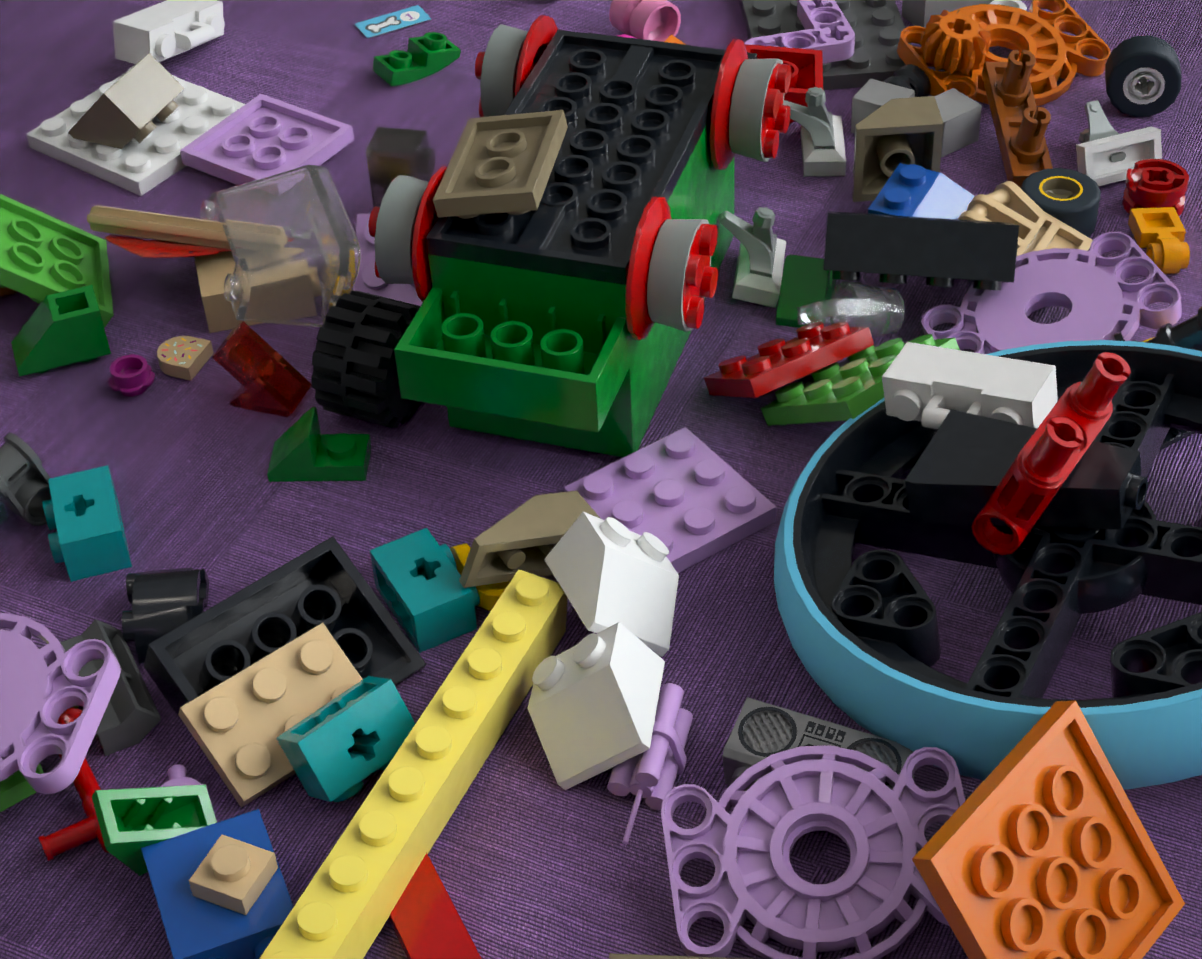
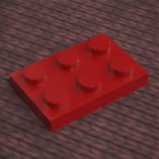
M847 321L834 323L824 327L823 322L802 326L796 330L798 337L786 342L784 338L775 339L758 346L759 354L747 359L745 355L736 356L719 363L720 371L704 377L709 395L746 398L762 396L873 346L874 342L869 327H849Z

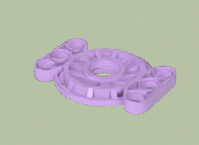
M1107 232L1097 236L1091 242L1090 251L1052 248L1016 256L1014 283L1002 282L1001 290L985 291L984 289L973 288L972 284L963 297L960 307L950 304L934 306L925 312L921 323L924 335L932 334L934 340L955 337L960 350L971 349L976 351L975 353L989 354L1036 344L1113 340V335L1118 332L1122 333L1125 341H1130L1139 325L1152 329H1160L1161 326L1167 323L1174 325L1181 318L1182 308L1178 288L1135 241L1122 232ZM1109 251L1124 252L1120 256L1116 257L1101 256L1105 252ZM1132 276H1145L1147 278L1138 283L1124 282L1126 278ZM1155 302H1168L1171 304L1169 307L1161 310L1147 308L1148 305ZM1048 306H1062L1072 310L1067 317L1051 324H1040L1027 318L1032 312ZM939 324H955V326L949 330H933V328Z
M0 613V628L12 629V631L0 629V782L19 770L36 792L55 794L67 788L78 775L116 687L121 668L110 647L102 640H84L75 644L66 652L59 640L44 625L28 617ZM32 634L46 641L47 645L39 649L32 642ZM96 659L104 660L102 667L96 673L85 677L78 676L81 668L88 662ZM73 706H83V711L76 720L68 724H57L59 717L64 711ZM54 754L62 755L59 765L52 771L44 774L36 773V768L43 759Z
M831 745L800 746L772 754L746 769L725 790L719 802L705 788L698 785L683 784L674 787L666 794L662 802L661 818L676 928L683 951L687 956L725 958L731 952L736 939H738L751 952L764 959H817V952L840 951L854 946L858 952L857 954L840 959H880L897 949L918 927L926 910L939 922L950 926L912 858L927 843L924 836L926 829L932 823L947 821L965 802L959 770L954 758L946 751L937 747H923L915 750L907 757L898 775L886 764L859 751ZM935 765L946 772L948 781L940 790L934 792L925 791L914 783L912 778L914 772L921 766ZM758 779L747 791H744L754 780ZM885 782L889 783L893 787V790L886 786ZM687 801L697 802L706 809L704 821L692 829L679 827L672 820L675 809ZM730 806H733L734 810L730 815L727 811ZM812 831H828L838 835L846 843L850 852V863L846 872L836 881L827 884H812L801 879L793 871L790 863V852L794 843L804 834ZM695 858H703L710 861L715 867V874L712 880L701 887L689 886L680 878L683 866L689 860ZM910 893L918 900L914 910L906 902ZM702 917L715 918L724 927V934L721 940L710 947H700L689 939L691 925ZM746 918L755 925L751 934L743 928ZM895 918L903 923L889 938L871 947L869 939L883 932ZM770 937L785 946L803 950V958L781 953L766 945L765 942Z

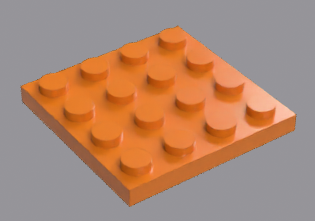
M1076 700L1056 701L912 858L968 959H1142L1185 905Z

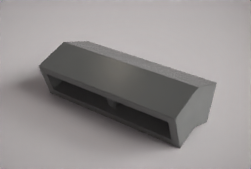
M95 619L81 635L60 643L67 652L75 644L84 640H102L110 647L121 668L120 677L96 731V736L104 755L107 756L140 743L159 723L161 717L121 630ZM96 659L88 662L81 668L78 676L85 677L96 673L102 667L104 660Z

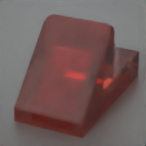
M244 321L233 328L212 356L217 363L242 384L229 402L234 407L288 417L294 412L312 386V383Z

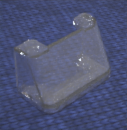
M305 165L213 192L209 200H203L200 209V219L222 223L235 261L233 274H227L225 279L224 296L226 301H231L236 320L323 327L326 314L331 306H336L338 298L344 293L350 294L353 291L360 267V245L327 167Z

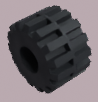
M351 291L350 294L344 293L339 297L336 306H331L326 314L323 327L319 329L316 338V348L312 356L311 365H313L311 382L312 388L316 389L315 399L318 405H322L323 409L329 412L389 428H398L400 423L405 424L411 417L413 410L418 408L421 401L401 398L394 349L421 306L361 291Z

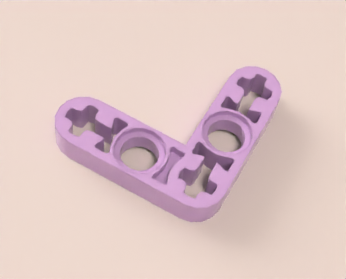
M797 0V16L805 30L755 37L744 43L748 45L822 50L823 63L846 60L853 56L855 33L835 0Z

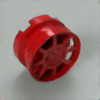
M1146 159L1136 162L1134 169L1128 168L1126 188L1122 200L1123 208L1130 214V209L1174 207L1178 216H1180L1184 210L1185 193L1189 183L1187 171L1174 162L1162 159Z

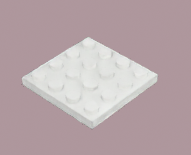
M124 73L113 81L101 85L97 91L84 99L73 102L69 108L53 118L44 120L40 126L27 133L26 136L30 148L142 196L186 167L182 162L181 149L245 104L173 76L185 88L174 99L179 106L163 122L157 117L152 120L157 127L140 144L133 138L126 146L119 149L73 138L68 133L70 129L105 91L126 74Z

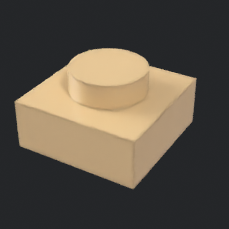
M221 834L189 879L193 896L247 915L278 869L275 853Z

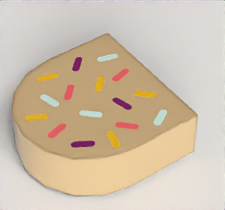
M178 336L166 340L159 346L157 358L160 369L164 374L192 381L214 352L210 340L192 336Z

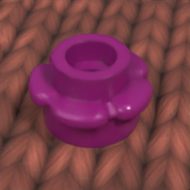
M134 354L125 355L117 358L111 364L110 373L112 377L108 379V384L113 391L120 390L123 395L134 397L143 394L152 385L155 374L151 372L152 369L144 357Z

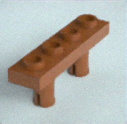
M1013 50L1009 53L1008 62L985 61L982 78L1007 181H1012L1021 188L1023 181L1032 173L1053 168L1044 136L1047 126L1051 121V114L1047 109L1036 106L1029 79L1036 62L1034 54L1030 51L1022 50L1019 61H1017L1019 51Z

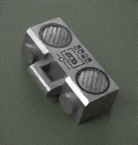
M747 697L725 745L722 759L725 784L731 785L746 769L768 756L800 746L831 745L859 751L886 764L898 775L907 757L913 751L896 741ZM758 779L754 780L744 791H747ZM885 782V785L888 786L891 790H893V787L889 783Z

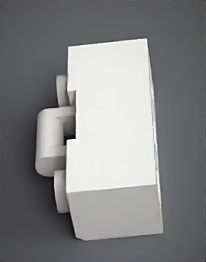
M166 0L113 21L115 59L137 64L150 53L158 62H162L224 35L225 26L223 2L218 0Z
M912 342L905 344L882 376L886 414L905 421H921L923 427L939 429L951 409L1038 428L1058 401L1056 366Z

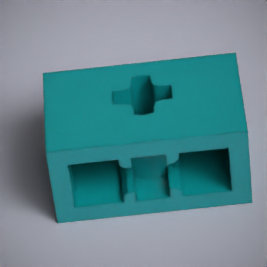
M109 465L48 479L51 499L42 501L49 530L57 529V532L48 534L49 544L55 564L65 562L70 581L132 567L119 501Z
M428 528L369 550L375 587L419 653L477 629L475 606L480 604L476 586L467 588L462 586L459 582L461 575L457 570L450 548L445 543L439 545Z
M367 676L282 733L276 739L308 796L328 802H341L359 792L364 786L362 780L377 769H386L416 723L392 679ZM354 732L358 735L355 738L352 736ZM350 747H352V749H353V751H352L351 753L348 752V749H349Z

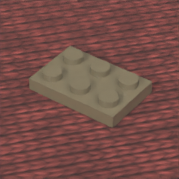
M564 110L469 118L433 198L437 216H458L459 218L468 219L480 214L507 212L511 215H520L530 210H537L568 128Z

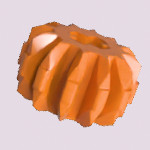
M943 10L940 15H931L929 22L926 24L925 31H922L920 40V51L924 53V62L935 64L936 71L941 69L948 70L950 75L954 71L968 75L971 69H980L991 44V34L986 31L987 23L976 21L975 14L967 16L962 14L960 10L957 13Z

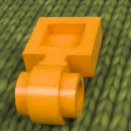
M1175 208L1130 209L1128 225L1136 243L1140 248H1147L1146 255L1164 274H1177L1180 269H1186L1190 261V250L1188 243L1184 242L1186 230Z

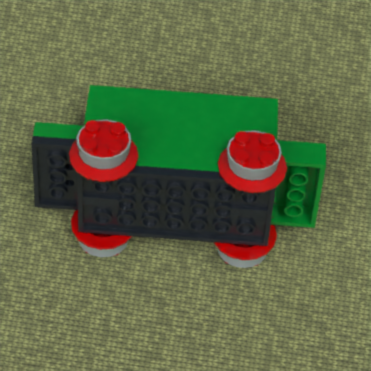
M540 15L532 23L529 31L500 24L493 31L487 44L486 52L480 51L475 61V76L481 80L479 116L489 117L564 110L568 128L537 210H530L520 215H511L507 212L480 214L468 219L459 218L458 216L438 217L433 198L448 166H442L431 177L429 182L407 175H398L391 181L382 199L381 206H375L372 209L368 228L370 236L375 237L376 277L381 278L386 284H415L417 296L423 302L394 349L401 398L447 406L450 427L625 457L638 450L692 329H699L704 315V301L706 297L713 298L715 294L718 270L734 237L729 230L719 223V215L727 210L734 214V155L739 154L763 162H768L770 158L775 159L779 146V133L786 134L788 130L790 106L784 105V94L788 92L790 86L791 65L783 64L781 59H757V53L747 52L744 41L740 39H733L726 50L558 30L554 19L545 15Z

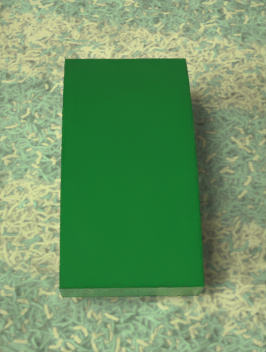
M428 32L423 37L409 38L407 52L394 50L389 55L374 56L372 71L390 86L403 85L428 77L442 70L460 57L461 49L450 42L445 35L437 32Z

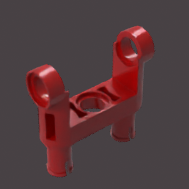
M1110 352L1099 354L1083 381L1072 384L1066 389L1019 452L999 485L973 521V535L985 549L1000 555L1012 554L1016 551L1111 417L1113 397L1131 373L1130 366L1121 356ZM990 518H998L1010 526L1013 534H1004L997 530L991 523Z

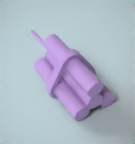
M667 683L662 686L657 704L650 749L614 766L607 785L611 793L617 796H627L631 792L636 796L622 841L625 845L629 842L641 798H646L645 803L650 808L661 810L666 794L673 789L676 776L682 774L685 769L687 757L684 748L693 715L690 711L680 708L684 690L676 684Z

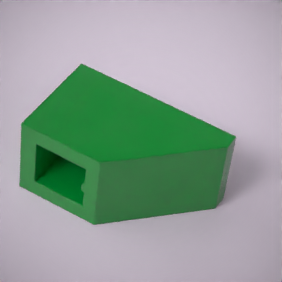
M92 285L47 295L11 342L19 376L44 373L52 368L77 362H88L97 357L111 354Z

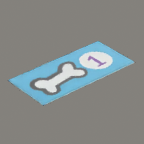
M419 5L358 22L355 25L366 38H371L428 21L431 18Z

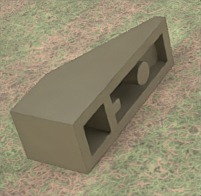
M577 490L535 495L474 539L459 582L464 588L508 582L512 580L518 569L540 577L553 575L544 560L582 512L600 517Z

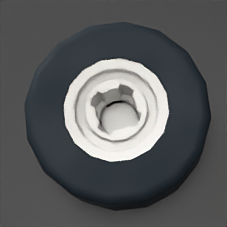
M1151 35L1132 37L1122 41L1114 48L1106 61V92L1111 104L1121 113L1133 117H1150L1161 113L1175 102L1181 90L1182 75L1180 61L1175 49L1163 39Z

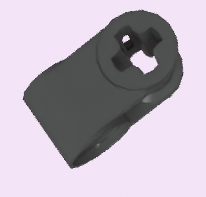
M9 432L4 437L5 444L0 448V503L32 526L45 525L47 521L42 501L51 499L48 482L50 476L43 468L42 461L35 451L16 434Z

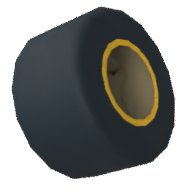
M1052 168L1032 173L1023 181L1021 189L1044 212L1087 237L1095 231L1101 191L1097 183L1088 175L1071 169Z

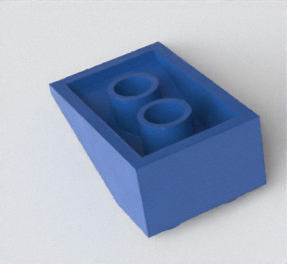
M899 163L868 208V214L958 219L964 211H967L968 204L975 196L941 172L928 170L920 165Z

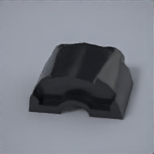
M192 567L127 574L126 590L128 601L132 604V610H124L122 612V631L126 643L135 642L139 663H145L150 643L204 612V608L208 605L209 579L205 569L193 570Z

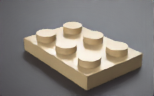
M321 623L180 707L178 715L242 808L296 774L276 738L363 679L324 623Z

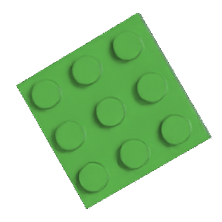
M0 194V287H7L20 292L40 304L47 295L92 285L105 328L114 315L106 240Z
M927 334L909 341L960 350L955 337L934 340L932 334ZM896 338L884 342L877 347L873 345L849 356L839 364L835 362L811 373L813 379L804 384L796 382L775 392L777 399L761 408L767 425L845 421L849 418H856L884 398L882 376L906 343H903L902 338Z

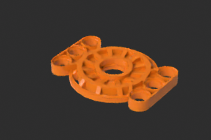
M1032 0L1029 12L1016 7L996 4L965 6L951 11V13H957L960 10L962 14L967 16L975 14L976 21L987 23L986 31L991 34L990 47L999 46L1010 50H1018L1019 58L1022 50H1027L1034 54L1036 62L1029 79L1036 106L1056 100L1068 91L1076 72L1092 77L1099 76L1105 71L1110 48L1065 0ZM1041 9H1048V10H1050V11H1053V13H1052V12H1046V11L1041 10ZM909 26L901 31L897 54L906 65L918 66L926 73L931 84L930 94L932 96H937L954 88L974 101L989 105L982 78L985 61L1008 62V58L996 56L988 51L980 69H971L968 75H964L959 71H954L950 75L948 70L941 72L928 68L935 67V64L924 62V53L920 51L921 47L908 44H920L922 31H925L924 27ZM1062 32H1069V33H1072V34H1074V35H1076V36L1067 35V34L1062 33ZM1083 55L1092 56L1097 58L1098 60L1089 59ZM1059 78L1065 79L1061 84L1057 86V81Z

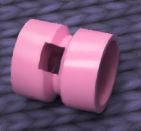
M612 0L609 19L613 27L626 35L637 39L664 42L671 34L676 36L678 33L681 14L678 7L667 0Z

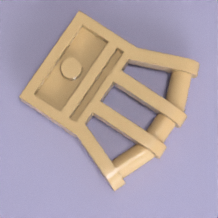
M1006 181L997 185L994 192L987 195H976L968 204L967 211H964L958 218L960 220L1007 222L1019 225L1017 256L1032 251L1052 248L1088 251L1093 241L1044 212L1012 181Z

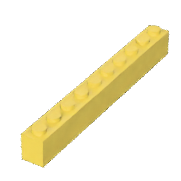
M518 569L259 959H363L424 856L430 852L532 687V677L535 669L545 658L551 656L566 632L567 596L558 582Z

